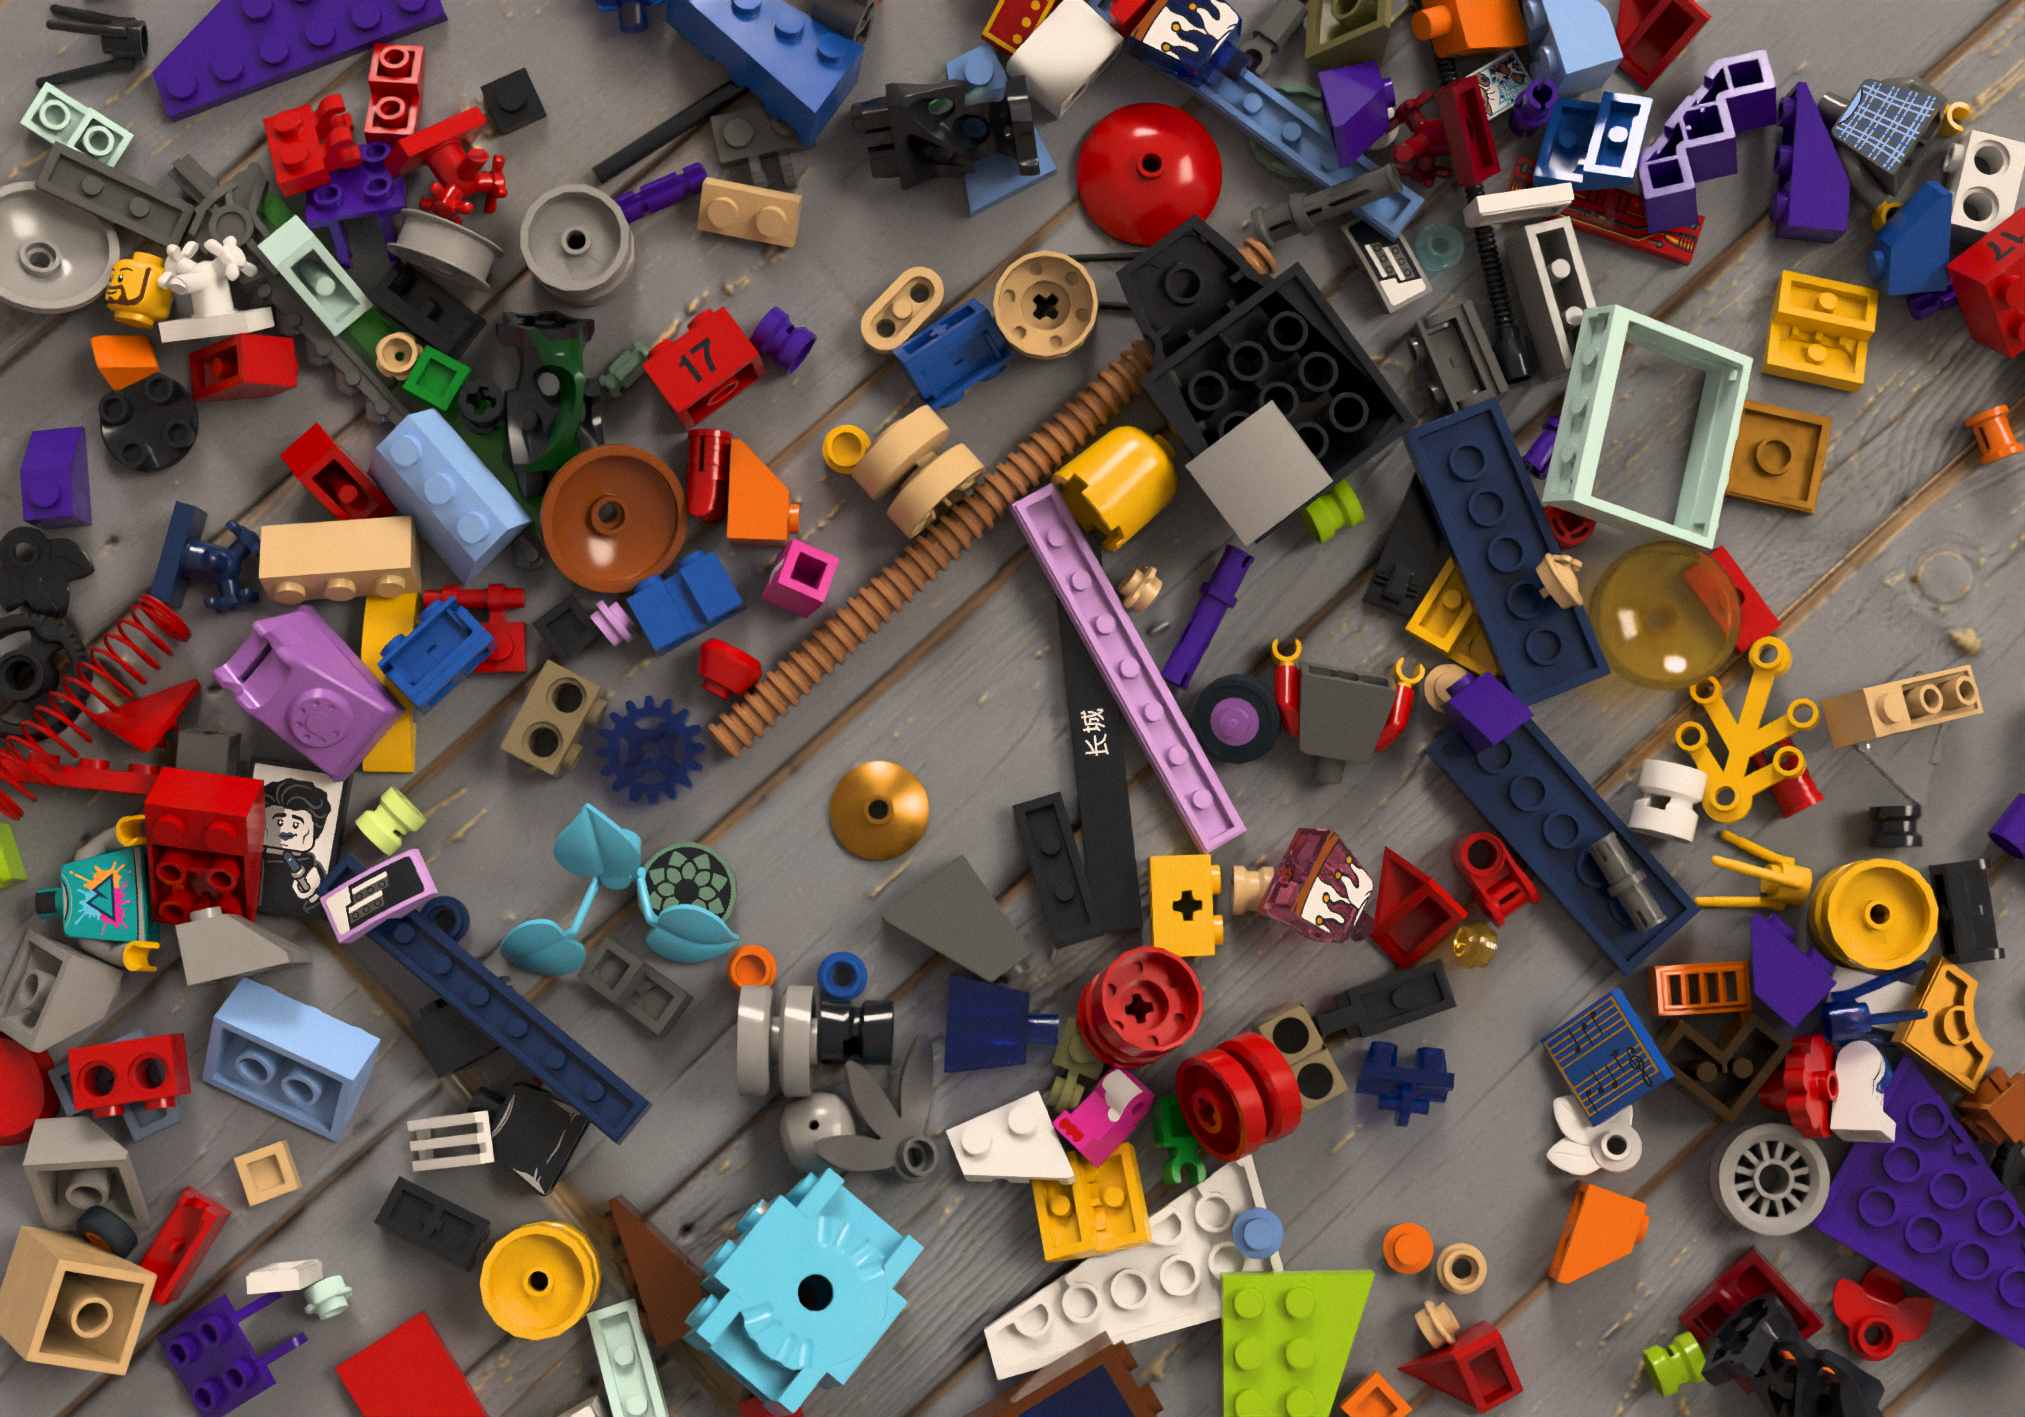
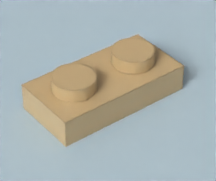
M706 177L702 183L697 230L793 248L797 240L803 196Z

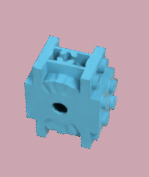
M831 1168L826 1169L817 1176L809 1172L804 1179L801 1178L792 1187L785 1197L780 1194L768 1203L762 1198L756 1205L753 1204L734 1227L741 1233L735 1242L728 1239L724 1244H720L702 1266V1269L708 1275L700 1285L710 1295L707 1298L704 1297L684 1321L691 1328L684 1335L683 1339L697 1351L702 1350L756 1395L763 1401L761 1405L775 1417L794 1414L817 1384L824 1390L845 1384L908 1303L892 1288L924 1249L909 1234L902 1237L843 1187L842 1184L845 1180ZM800 1283L808 1285L814 1292L816 1300L812 1311L805 1308L799 1301L798 1287Z

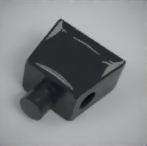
M521 1081L515 1083L508 1096L504 1098L482 1085L471 1100L467 1113L488 1110L494 1159L536 1193L543 1197L551 1194L591 1122L553 1091Z

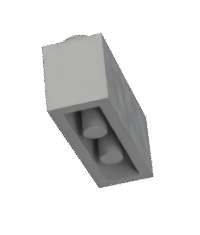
M1570 216L1524 226L1504 242L1544 382L1569 377L1584 309L1596 307Z

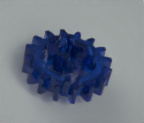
M646 696L644 708L638 709L629 700L626 702L628 712L626 716L622 717L614 712L609 715L612 722L616 725L613 731L600 729L599 735L609 741L608 747L596 750L597 756L609 759V764L604 766L600 772L605 777L613 775L618 777L612 786L615 792L619 793L630 787L629 800L637 803L642 794L647 793L649 803L651 805H658L660 793L663 792L672 801L678 799L675 787L681 784L686 788L692 789L694 784L688 777L690 771L703 772L705 768L695 761V754L707 752L706 745L694 742V738L703 731L702 727L699 724L687 727L686 722L692 713L685 708L676 715L673 714L674 701L667 698L661 708H656L654 698ZM647 718L666 720L653 729H641L635 724ZM680 735H682L685 747L682 764L675 760L674 744L680 738ZM622 737L629 742V758L623 763L624 766H622L619 756ZM661 739L662 743L659 745L658 750L663 754L657 762L651 758L643 762L642 758L646 754L641 747L643 743L648 740L655 744ZM662 772L669 778L655 784L638 782L640 778L642 779L647 773Z

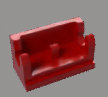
M187 1186L138 1265L157 1275L151 1299L162 1306L179 1299L232 1213L190 1186Z

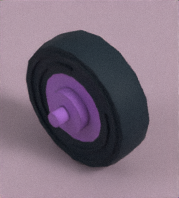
M1231 674L1215 679L1201 691L1193 707L1192 726L1197 741L1209 755L1222 762L1243 764L1259 759L1273 747L1281 732L1282 721L1275 694L1267 684L1253 676Z

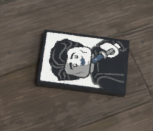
M251 757L248 778L264 780L266 813L257 911L329 921L320 901L321 897L314 891L339 862L354 773H351L345 781L334 782L319 767Z

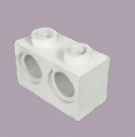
M1971 130L1957 143L1950 145L1945 156L1943 171L1949 173L1945 188L1953 194L1951 240L1973 245L2014 213L2025 166V143ZM1974 157H1980L1988 163L1990 175L1983 174L1976 168ZM1963 203H1969L1977 209L1979 221H1973L1966 216Z

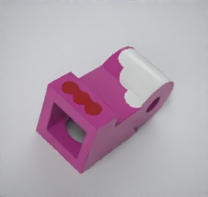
M1114 1068L1101 1078L1095 1090L1071 1114L1064 1110L1051 1124L1098 1169L1136 1129L1137 1124L1151 1109L1154 1103V1094L1128 1069Z

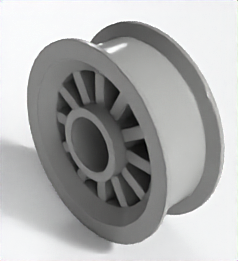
M401 209L400 214L405 218V222L396 243H388L386 245V248L392 254L420 270L454 284L477 291H490L491 287L485 280L494 258H502L504 256V251L487 238L447 219L416 209Z
M1756 1121L1735 1128L1720 1141L1710 1161L1709 1184L1717 1206L1732 1222L1760 1234L1781 1236L1803 1229L1819 1215L1828 1197L1830 1174L1827 1161L1821 1149L1813 1139L1804 1138L1801 1130L1794 1129V1127L1785 1124ZM1766 1141H1771L1769 1152ZM1753 1145L1757 1158L1748 1150ZM1784 1145H1785V1146H1787L1789 1149L1782 1155V1152H1783V1149H1784ZM1741 1157L1748 1163L1746 1168L1737 1166ZM1798 1158L1801 1165L1790 1167V1165ZM1772 1164L1778 1171V1183L1772 1190L1765 1192L1760 1185L1759 1176L1763 1168ZM1735 1172L1744 1174V1179L1735 1181ZM1803 1175V1184L1794 1182V1177ZM1793 1188L1801 1190L1797 1199L1790 1193ZM1749 1189L1741 1198L1739 1197L1737 1191ZM1781 1199H1783L1790 1206L1786 1210H1784ZM1756 1201L1754 1211L1750 1210L1749 1207ZM1769 1204L1772 1211V1215H1767Z

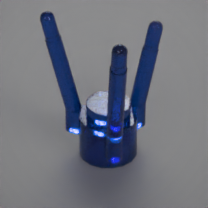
M1919 960L1848 990L1831 992L1832 1001L1824 1002L1821 1005V1020L1827 1040L1830 1043L1838 1042L1840 1047L1859 1040L1869 1042L1873 1046L1897 1047L1890 1042L1893 1036L1863 1033L1870 1032L1872 1025L1925 1019L1928 1016V1012L1925 1009L1870 1014L1866 1002L1857 1003L1855 999L1925 969L1927 963L1924 960Z

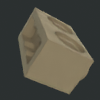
M547 659L499 748L560 779L564 771L571 773L577 766L584 751V746L579 743L588 726L595 729L603 718L608 703L603 700L607 691ZM568 687L579 688L582 693L581 705L573 712L563 713L558 706L560 693ZM544 731H554L558 737L556 751L548 757H539L534 748L537 736Z

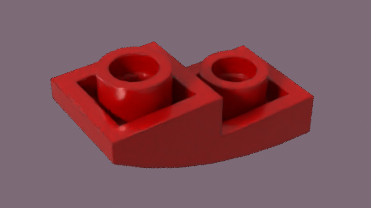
M375 43L368 77L371 96L364 128L367 144L383 141L389 146H394L398 140L418 132L424 84V46Z

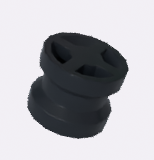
M1878 806L1869 808L1870 818L1875 822V833L1870 837L1871 848L1923 847L1922 836L1917 832V821L1922 817L1921 806Z

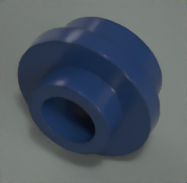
M439 896L431 899L424 905L420 913L438 927V916L442 912H449L453 916L454 923L449 930L443 932L458 943L465 937L470 926V915L466 906L458 899L450 896Z

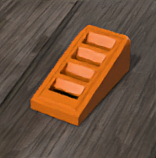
M1748 960L1647 966L1650 1016L1752 1011ZM1735 971L1737 1001L1727 1002L1725 972ZM1707 973H1715L1717 1002L1709 1003ZM1688 974H1696L1698 1003L1690 1004ZM1669 975H1677L1680 1004L1672 1005Z

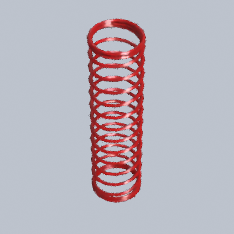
M142 594L141 598L137 600L138 605H131L130 613L135 622L128 619H118L116 624L121 636L114 633H104L103 641L108 651L101 648H90L89 655L94 665L86 662H77L75 665L81 680L74 677L62 678V685L69 696L58 691H49L48 699L55 711L45 706H35L34 713L42 726L31 721H21L20 728L28 741L18 736L7 735V745L16 757L4 751H0L1 756L25 769L47 788L51 787V783L21 756L12 744V739L42 756L61 773H65V768L39 746L29 734L25 725L44 733L61 745L74 758H79V753L64 742L49 727L40 715L39 710L58 718L71 727L86 742L93 743L92 738L64 714L54 701L53 695L73 704L99 727L106 729V724L79 701L66 681L76 683L88 690L112 712L120 714V709L92 686L81 671L80 666L98 673L107 679L126 698L134 700L133 694L111 677L100 665L94 655V651L116 661L135 680L142 685H147V680L118 656L107 638H114L129 646L150 667L160 671V665L146 652L137 647L129 639L121 626V623L133 626L143 632L165 654L170 657L174 656V651L155 634L147 630L134 611L135 608L142 610L160 629L180 642H187L188 639H191V631L183 620L155 597ZM0 761V770L3 772H0V778L23 793L33 803L37 802V798L27 791ZM0 789V812L14 821H20V817H24V812Z

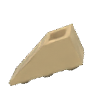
M1971 665L1863 688L1821 701L1834 749L1984 713Z

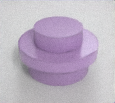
M603 600L596 604L599 609L590 618L615 647L624 639L628 643L634 639L628 630L635 623L617 602H614L610 607Z

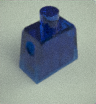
M950 975L944 1072L953 1073L1026 1064L1027 1043L1057 1045L1058 1014L1029 1013V992Z

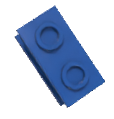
M975 298L970 299L891 351L919 398L926 405H929L933 411L937 408L943 409L954 405L963 398L966 389L979 381L985 382L997 377L1005 370V364L1015 358V355L1006 348L1007 343L992 319L989 310Z
M453 595L444 603L439 599L430 604L418 617V621L421 624L407 637L399 634L388 642L380 652L383 658L377 663L381 672L424 716L498 649L495 638L462 605H458Z

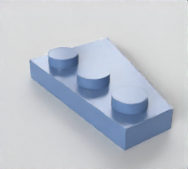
M985 43L946 63L947 79L968 81L969 89L977 87L999 89L1003 88L1005 82L1009 80L989 43ZM968 118L962 123L963 131L969 136L979 137L987 131L985 124L976 118ZM1034 124L1040 174L1033 176L1020 175L1016 159L1000 153L991 154L979 161H974V173L963 174L970 217L1057 174V167Z

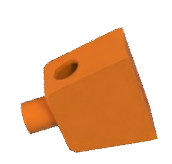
M1421 0L1424 10L1415 12L1411 19V28L1415 37L1421 41L1432 39L1435 54L1441 59L1493 56L1529 44L1518 0Z

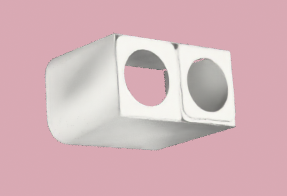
M1063 0L1011 56L1006 65V74L1009 80L1015 76L1025 75L1028 95L1057 119H1060L1088 86L1119 55L1124 38L1083 0Z

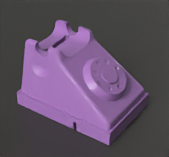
M299 605L292 613L253 622L252 627L254 631L227 663L212 671V677L221 687L227 688L236 694L237 697L234 701L243 712L264 724L327 773L334 782L345 781L406 709L311 605Z

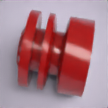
M1141 946L1121 954L1083 987L1076 1004V1025L1084 1045L1098 1060L1116 1069L1137 1070L1154 1064L1167 1053L1182 1045L1196 1031L1203 1014V991L1195 972L1180 956L1164 948ZM1125 1008H1126L1127 1013H1129V1014H1136L1137 1020H1136V1018H1135L1134 1015H1127L1126 1012H1125Z

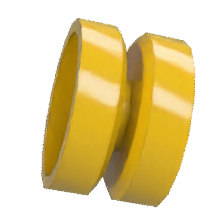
M1876 858L1837 866L1821 878L1809 899L1808 923L1814 941L1825 955L1846 968L1891 970L1911 964L1927 951L1937 932L1939 909L1932 888L1918 871L1900 861ZM1873 908L1875 914L1870 916V911Z
M545 1219L524 1224L496 1242L484 1260L479 1284L484 1307L498 1326L515 1337L541 1340L559 1336L588 1313L599 1296L603 1273L599 1253L586 1234L569 1223ZM541 1271L546 1274L548 1285L544 1289L536 1285L540 1278L533 1277V1272Z

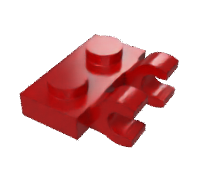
M341 94L329 95L322 99L315 112L309 103L291 110H284L277 115L263 119L277 184L284 198L331 183L330 172L342 168H353L363 162L358 145L343 148L354 144L351 132L355 128L350 112L334 116L346 111Z

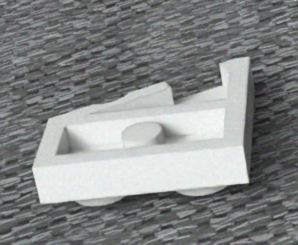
M1039 1091L946 1130L967 1181L991 1182L995 1179H1005L1010 1183H1030V1179L1059 1180L1060 1184L1071 1185L1077 1182L1054 1126L1051 1124V1119Z

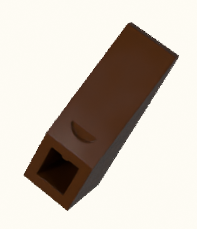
M622 1194L613 1197L608 1201L611 1210L605 1212V1219L613 1240H622L627 1255L626 1259L621 1260L626 1282L630 1289L637 1287L644 1307L639 1308L637 1311L643 1332L647 1338L654 1336L657 1347L683 1339L684 1335L691 1328L684 1322L685 1319L704 1297L707 1298L710 1295L700 1285L706 1277L705 1273Z

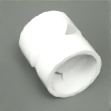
M1650 759L1643 760L1637 787L1644 794L1643 798L1633 803L1628 828L1632 831L1664 840L1693 843L1699 816L1692 809L1694 804L1700 803L1703 800L1708 774L1701 770L1676 763Z

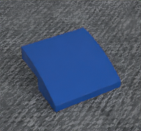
M1606 91L1603 92L1601 103L1558 97V100L1551 108L1553 113L1548 120L1533 175V187L1571 182L1573 190H1601L1633 184L1653 105V98Z

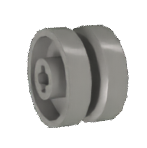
M586 184L562 185L543 193L528 208L520 227V249L531 273L539 285L554 299L571 306H596L613 299L629 284L637 265V243L621 207L605 192ZM575 245L582 247L578 250L572 249Z
M742 985L737 1025V1086L739 1096H766L772 1088L774 1065H779L780 1089L785 1097H811L814 1086L815 1065L818 1064L819 1018H816L815 986H787L782 994L780 1017H776L774 992L769 985Z

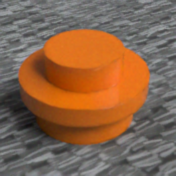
M746 945L737 949L731 955L727 964L728 980L739 992H741L742 985H769L771 987L777 976L775 958L767 949L758 945Z
M1406 1222L1395 1225L1386 1233L1382 1243L1383 1256L1388 1265L1403 1274H1415L1422 1271L1430 1263L1433 1256L1434 1247L1429 1233L1414 1223Z

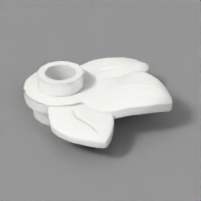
M1574 1095L1558 1097L1553 1101L1555 1119L1561 1132L1566 1136L1557 1142L1547 1153L1548 1160L1554 1166L1572 1175L1587 1176L1600 1168L1613 1173L1625 1172L1638 1163L1642 1153V1142L1639 1134L1631 1127L1633 1118L1632 1105L1603 1124L1593 1127ZM1612 1138H1620L1625 1142L1627 1148L1624 1153L1614 1155L1608 1151L1607 1142Z

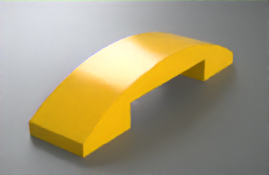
M421 583L420 592L404 593L396 598H386L379 595L366 596L361 661L403 705L406 711L363 759V772L415 773L416 723L413 722V704L381 672L377 663L383 658L380 652L388 642L399 634L407 637L416 628V625H420L418 617L420 616Z

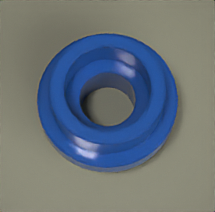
M836 952L829 955L822 961L817 973L818 985L823 994L830 999L853 1000L864 991L868 979L867 969L863 961L849 952ZM839 967H846L852 973V981L845 987L838 986L833 979V974Z

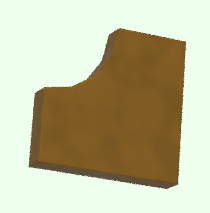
M1931 956L1890 1042L1961 1094L1974 1095L1994 1053L1982 1039L1975 1023L1974 997L1978 982L1945 957Z

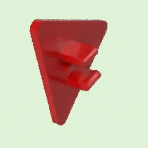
M192 679L118 706L120 714H115L108 710L99 713L97 716L106 724V729L104 730L140 752L146 753L153 748L166 746L163 735L166 732L178 731L176 719L200 690L201 685L197 679Z

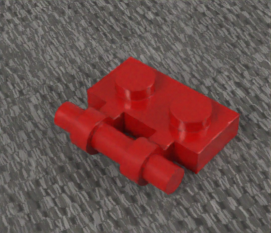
M505 583L489 584L488 589H461L460 584H447L443 586V590H424L423 603L425 609L439 599L444 603L452 595L456 598L458 605H462L465 609L488 608L489 622L480 624L495 638L498 649L470 674L527 673V624L525 622H507V608H525V588H506Z

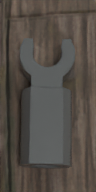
M1276 0L1252 32L1255 39L1245 41L1237 48L1235 56L1241 61L1248 55H1254L1260 60L1261 64L1254 73L1259 79L1263 78L1269 70L1272 59L1271 54L1280 52L1308 14L1305 5L1298 0Z

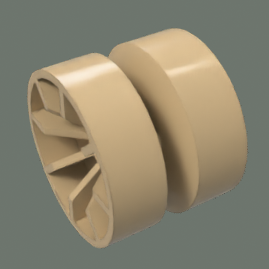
M929 405L916 409L904 419H899L882 432L869 446L867 453L851 473L853 479L874 501L888 496L900 487L901 491L890 504L886 514L909 539L922 533L929 525L935 523L941 514L944 515L949 511V507L956 504L961 499V496L966 494L976 484L986 470V467L964 443L947 449L939 456L936 455L947 440L951 430Z

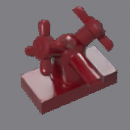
M1477 75L1460 78L1435 91L1441 117L1427 120L1419 109L1434 97L1432 92L1425 90L1416 99L1410 98L1401 103L1395 110L1394 117L1389 119L1390 129L1385 132L1386 134L1392 132L1400 124L1406 125L1412 132L1411 138L1396 145L1390 153L1391 159L1397 163L1395 167L1399 176L1409 175L1413 180L1423 183L1426 188H1431L1435 183L1436 177L1446 179L1452 175V167L1435 166L1436 157L1444 155L1452 156L1459 188L1477 185L1501 172ZM1412 160L1411 164H1403Z

